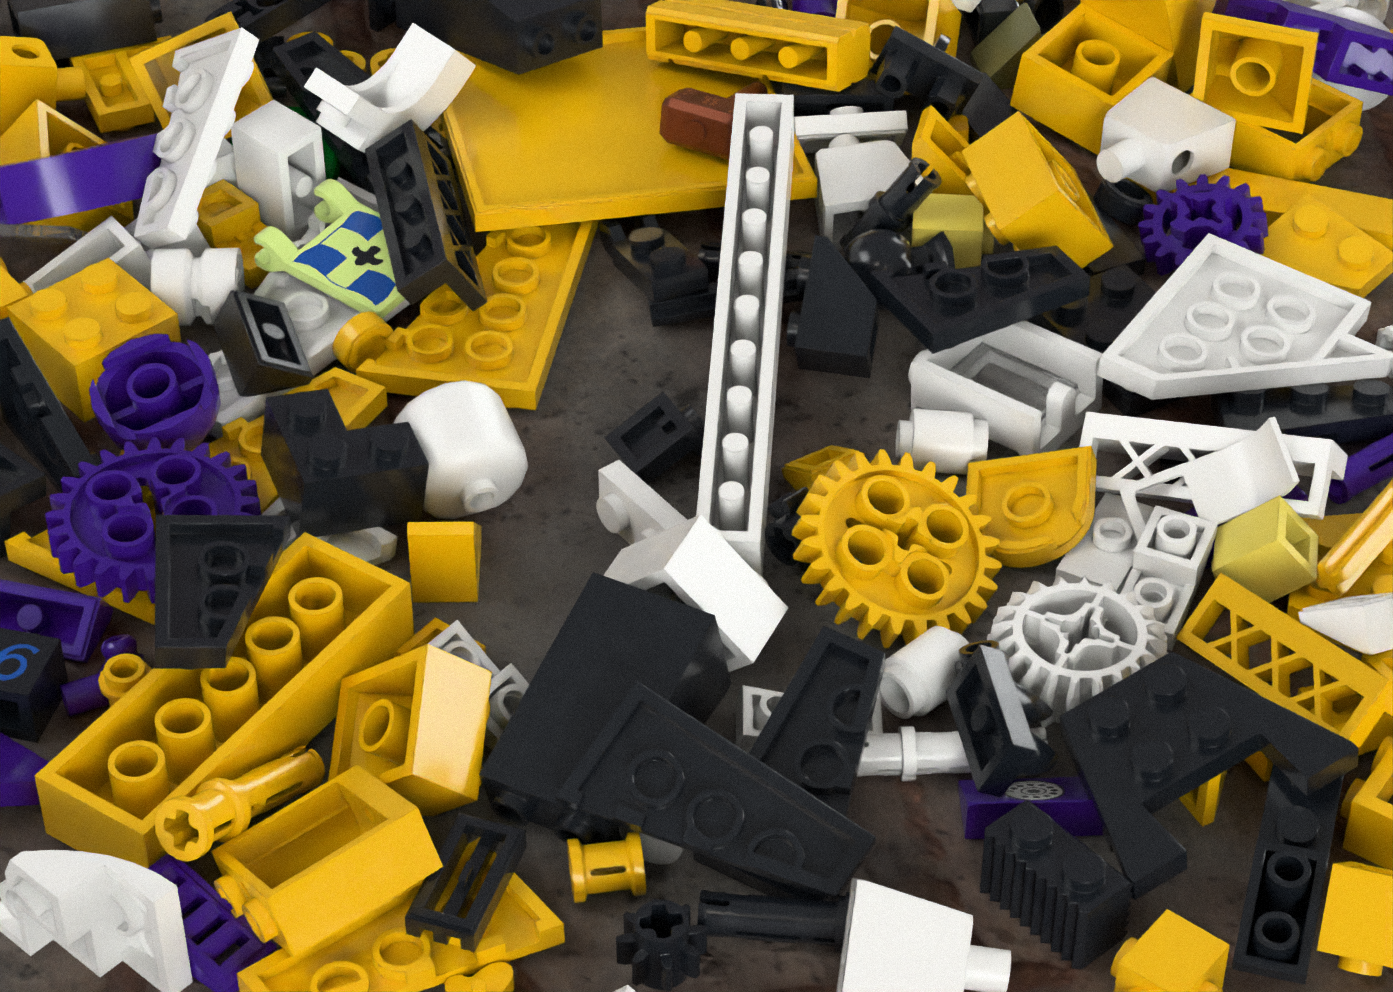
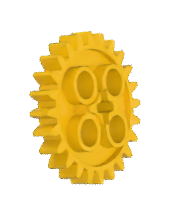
M880 449L871 463L868 462L861 452L855 453L847 466L838 460L834 462L826 476L820 474L798 507L796 513L801 517L792 529L791 534L802 540L793 553V559L811 563L801 578L802 583H820L823 588L815 601L816 605L822 606L835 602L840 608L834 623L840 625L852 617L859 621L857 629L859 639L863 640L874 628L880 631L883 648L888 649L899 635L903 636L907 645L934 626H942L962 635L971 623L974 624L988 607L986 603L998 588V585L992 579L1002 568L1001 562L990 557L999 546V539L981 534L992 520L990 515H972L969 510L976 501L977 496L973 493L958 497L953 492L958 481V477L955 475L948 477L942 483L935 479V462L930 461L921 472L915 470L911 454L907 452L904 453L897 465H892L885 449Z

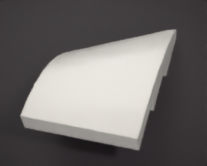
M69 850L22 851L10 859L5 870L6 879L0 883V932L28 955L32 956L54 940L99 977H102L123 961L161 992H181L193 982L177 885L160 874L134 862L91 852Z

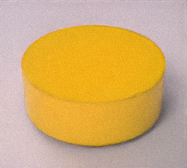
M362 312L348 320L339 330L333 342V355L350 372L356 373V369L367 358L375 361L387 349L386 339L393 332V329L375 312Z

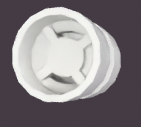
M188 248L155 249L153 252L151 292L178 314L179 326H191L196 317H202L207 325H214L215 319L230 291L238 290L245 292L243 258L239 248H206L201 257H194Z

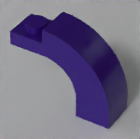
M157 133L0 165V226H12L142 198L147 177L155 169L159 168L161 158L153 153Z

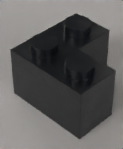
M328 389L266 397L261 456L288 516H291V524L297 538L304 532L314 537H321L374 527L421 521L429 463L409 422L347 431Z

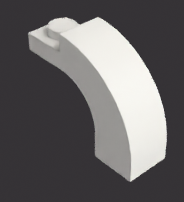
M412 23L388 61L373 76L362 83L352 86L343 85L316 67L304 87L322 99L317 107L321 114L316 123L357 150L365 153L366 148L410 119L422 131H425L454 100L476 65L446 43Z

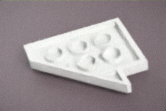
M1208 233L1101 355L1097 375L1122 386L1128 391L1136 392L1151 400L1381 378L1386 377L1390 372L1393 353L1355 337L1356 333L1367 321L1371 301Z

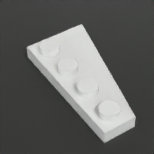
M242 27L175 51L172 67L181 72L178 86L173 84L167 88L163 107L171 112L169 125L157 133L153 153L161 158L160 167L155 169L146 179L133 237L151 249L186 240V237L190 235L199 218L197 208L205 186L209 184L216 173L217 161L215 159L223 137L234 124L236 118L234 107L240 91L250 79L254 69L252 59L259 39Z

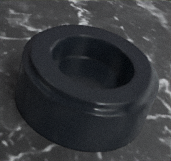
M1103 178L1093 196L1094 202L1101 210L1111 217L1131 225H1139V222L1144 221L1143 207L1145 204H1154L1152 197L1145 189L1125 178L1116 183H1111Z

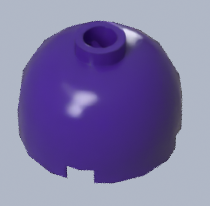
M154 333L126 342L110 352L103 360L102 365L105 371L98 378L97 385H95L92 379L89 388L91 404L100 426L119 449L124 450L125 442L130 441L136 446L138 451L146 450L151 438L157 437L161 448L169 449L178 438H184L185 449L191 451L199 446L212 431L221 405L219 387L209 356L196 342L187 339L188 346L181 342H171L168 334Z

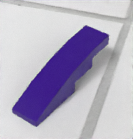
M1283 0L1216 1L1212 11L1214 14L1319 33L1313 73H1316L1328 82L1393 96V33Z

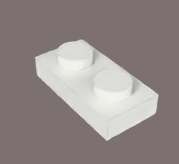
M620 460L598 470L599 499L597 500L596 508L599 518L607 530L611 533H618L630 545L687 521L683 515Z

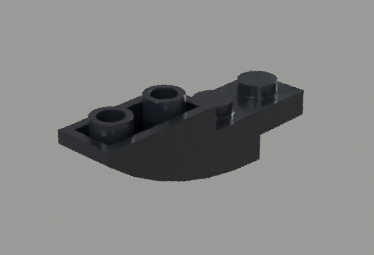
M1273 764L1231 969L1306 984L1344 775L1311 795L1306 796Z

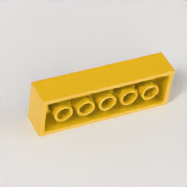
M304 532L282 552L226 668L187 670L181 668L155 669L154 667L34 775L46 833L77 851L113 856L134 862L148 869L167 854L155 832L157 810L165 801L180 795L192 797L195 795L196 789L208 780L218 777L233 781L241 775L281 757V755L296 747L306 746L337 716L341 679L392 659V654L415 635L410 582Z

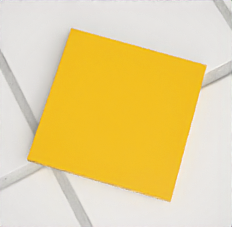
M646 27L604 30L602 31L603 47L520 75L458 51L474 63L476 67L457 96L440 115L475 232L725 207L729 160L667 143L659 133L662 103L666 97L684 88H692L724 98L730 97L754 81L763 83L767 88L768 94H776L768 77L761 79L675 64L673 60L662 62L648 59L646 55ZM794 132L790 200L817 198L818 180Z

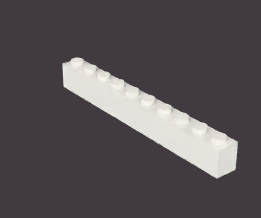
M735 93L696 516L701 514L711 526L718 529L725 537L726 542L756 573L763 576L765 528L767 522L794 157V95Z

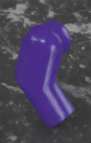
M123 634L105 640L101 645V652L105 657V663L97 674L59 685L63 704L69 717L109 705V699L100 691L98 679L100 672L104 669V665L110 658L128 653L137 655L144 661V654L138 653L137 641L133 636Z

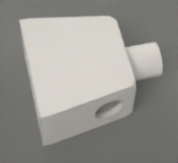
M1151 77L1107 111L1103 122L1100 153L1096 160L1098 171L1105 180L1107 179L1111 183H1116L1128 177L1154 192H1157L1159 189L1171 191L1176 189V180L1183 179L1189 184L1197 181L1200 174H1206L1208 177L1229 168L1236 119L1155 77Z
M842 134L835 137L829 143L828 148L820 149L815 154L814 174L818 184L817 198H814L819 233L820 236L828 237L837 250H842L839 241L843 235H846L870 209L868 203L874 194L878 191L885 192L909 165V159L895 142L881 140L860 143L854 135ZM922 175L915 181L917 185L922 181ZM912 222L904 232L899 233L907 240L911 239Z
M852 878L836 992H964V989L980 992H1006L1011 970V951L970 945L973 928V915L873 882Z

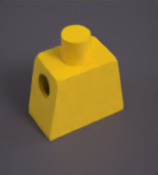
M0 36V137L36 99L56 110V102L85 98L86 83L80 66L57 68L44 41L38 38Z

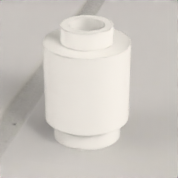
M912 408L909 421H898L895 447L896 457L902 458L905 452L910 453L915 470L922 471L932 461L936 464L935 473L967 475L968 463L985 461L987 459L988 421L973 419V414L970 412Z
M934 626L887 658L879 688L881 701L884 706L895 716L908 719L913 715L924 716L947 700L946 690L958 675L955 670V663L960 660L959 649L969 644V642L957 632L942 626Z

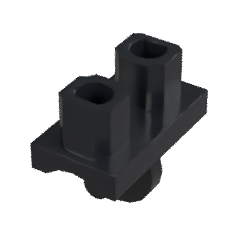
M895 26L870 70V72L877 75L875 81V89L892 99L902 98L906 91L924 101L921 108L922 111L932 105L947 122L954 115H961L979 86L984 73L945 53L951 40L948 36L941 33L932 46L898 26Z

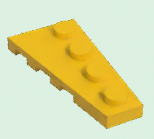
M481 837L470 842L465 848L434 911L443 913L458 883V878L466 862L470 860ZM495 852L493 853L461 918H466L497 856ZM514 872L475 952L461 949L460 939L454 937L450 938L447 945L434 942L432 931L423 930L420 938L406 934L405 916L424 881L422 879L296 958H293L287 951L281 948L238 972L239 992H420L445 983L447 978L452 975L461 974L467 976L478 972L490 963L498 961L509 962L565 943L564 923Z

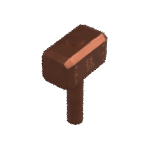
M754 81L736 93L768 94V91L763 83ZM692 88L679 89L666 97L662 103L660 135L667 143L729 160L735 93L728 98H724Z

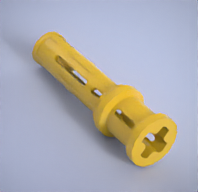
M299 746L281 755V757L241 775L233 781L217 777L202 783L192 797L180 795L165 801L157 810L155 817V832L161 846L169 855L181 861L189 862L204 856L211 848L213 842H227L246 831L252 818L291 800L300 793L318 787L325 776V766L321 756L312 748L305 753L306 746Z

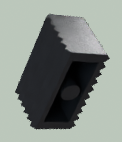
M1025 800L985 828L980 893H990V901L1000 902V910H1010V918H1020V926L1030 927V935H1040V943L1051 944V952H1061V960L1071 961L1072 969L1085 968L1124 939L1128 933L1125 930L1129 924L1126 919L1130 915L1128 908L1132 903L1129 899L1133 895L1130 890L1134 883L1107 863L1101 856L1092 851L1047 813L1028 800Z

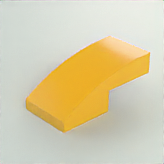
M222 179L204 189L197 208L199 213L197 226L210 248L241 249L245 285L253 289L259 286L269 273V271L261 269L255 263L256 253L264 247L254 242L255 235L268 226L260 220L258 202Z

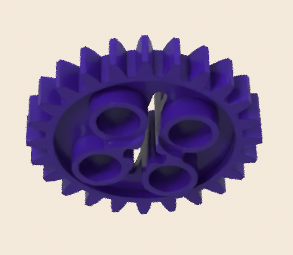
M152 437L146 450L138 451L132 442L127 441L124 444L123 455L116 457L111 452L103 449L100 451L102 464L95 466L82 461L78 463L80 478L62 477L61 486L63 493L50 495L52 511L47 512L45 517L52 557L59 559L60 570L63 574L74 572L76 586L81 588L96 582L98 596L102 598L110 594L115 588L122 589L123 601L129 603L138 591H147L151 603H155L156 537L148 505L143 502L140 486H147L154 501L156 515H261V507L256 481L248 480L247 469L244 464L231 465L229 452L225 451L211 458L209 443L204 442L193 451H187L184 438H178L169 449L161 448L158 438Z

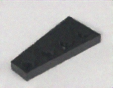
M315 31L272 48L271 68L309 120L321 127L322 138L357 186L375 195L366 153L357 150L316 123L321 114L317 107L322 99L304 87L316 67L347 86L362 83L370 78V76ZM429 126L423 132L450 160L452 169H455L448 140Z

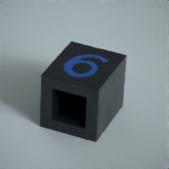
M0 628V732L9 738L38 743L62 700L59 685L68 683L61 640L37 633Z

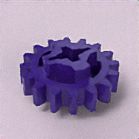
M1200 174L1197 184L1189 186L1183 179L1176 180V192L1171 194L1168 191L1159 189L1156 192L1158 205L1145 204L1143 207L1144 221L1139 222L1141 244L1143 245L1146 261H1156L1157 273L1161 276L1172 270L1176 271L1208 233L1257 254H1263L1265 251L1263 238L1268 237L1267 216L1263 210L1262 198L1260 196L1251 197L1250 187L1246 183L1232 189L1229 176L1224 175L1216 184H1209L1206 174ZM1240 222L1241 226L1236 232V224ZM1170 228L1171 234L1167 237L1166 234Z

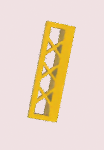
M1221 572L1176 636V639L1262 697L1352 741L1358 748L1361 747L1384 712L1393 718V682ZM1226 608L1230 611L1231 635L1206 643L1203 639ZM1271 639L1272 662L1249 670V647ZM1313 666L1314 689L1291 697L1290 674ZM1272 681V686L1266 682ZM1354 694L1359 695L1363 698L1339 732L1333 728L1332 702ZM1315 708V715L1308 710Z

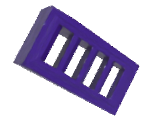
M167 853L148 868L177 885L182 916L188 911L192 913L183 920L191 974L212 991L237 992L239 990L237 973L277 951V946L270 940L263 943L256 936L243 915L235 918L231 912L233 909L231 904L224 898H221L215 889L181 860H177ZM212 928L216 930L198 946L195 944V942L198 939H200L204 934H206L209 930H211ZM232 944L240 947L222 964L218 965L214 961Z

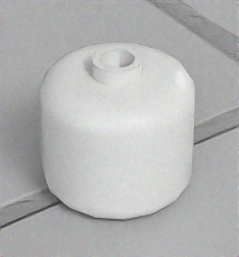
M466 380L444 383L414 398L407 403L396 417L394 424L409 422L428 460L429 469L423 510L433 517L454 519L497 507L510 499L522 485L528 468L524 446L501 397L487 385Z

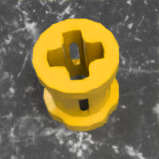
M628 832L625 840L582 845L578 838L567 840L568 865L574 903L585 902L588 894L631 890L634 896L646 895L645 867L639 832Z

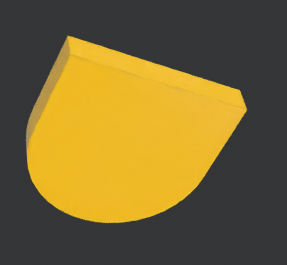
M1092 446L968 463L966 495L974 493L977 496L976 501L969 510L972 515H990L992 520L981 534L998 538L1000 541L999 546L990 557L1007 567H1033L1051 562L1063 556L1083 539L1092 524L1095 512L1097 459Z

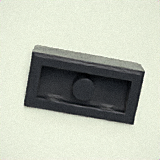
M231 290L215 319L214 329L238 395L243 397L257 396L310 384L313 375L285 303L238 290Z

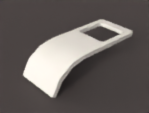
M1275 417L1268 418L1260 429L1245 439L1216 452L1126 484L1120 488V494L1136 539L1139 541L1146 526L1136 500V494L1139 491L1178 477H1183L1198 518L1215 522L1219 525L1279 495L1281 497L1285 496L1300 480Z

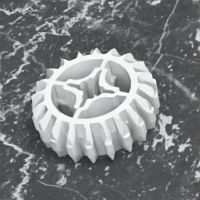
M1058 575L1050 587L1033 581L1027 593L1012 592L1007 606L998 607L997 615L993 619L991 633L987 636V640L999 642L1000 650L1008 654V666L1013 680L1035 693L1053 710L1052 716L1040 722L1042 727H1047L1053 722L1060 723V715L1168 654L1164 624L1156 621L1153 606L1138 605L1135 591L1122 594L1115 593L1112 581L1105 583L1101 587L1090 585L1085 575L1079 583H1067Z

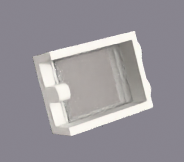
M1025 320L932 354L928 349L922 350L911 362L908 372V380L911 383V410L914 408L970 412L973 414V419L988 421V439L1018 452L1020 456L1056 451L1084 425L1086 412L1097 413L1101 409L1103 378L1098 376L1097 372L1102 353Z

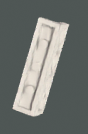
M1086 412L1079 447L1092 446L1095 457L1097 450L1128 454L1133 461L1112 477L1096 475L1097 492L1120 494L1122 486L1137 481L1131 479L1141 472L1144 477L1153 475L1148 466L1159 458L1188 462L1235 444L1255 431ZM1282 434L1297 475L1312 477L1308 501L1283 499L1300 517L1323 520L1330 480L1344 479L1348 455L1331 439ZM1183 477L1174 484L1161 483L1139 491L1136 494V497L1193 504Z

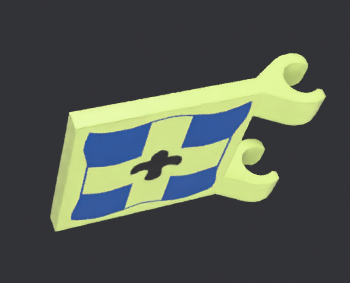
M326 179L314 189V194L324 199L315 206V216L320 221L332 224L299 250L281 230L273 226L266 227L255 235L254 242L264 247L255 255V263L258 267L269 272L285 271L361 313L375 312L383 319L405 300L397 291L380 214L359 203L340 182L334 179Z

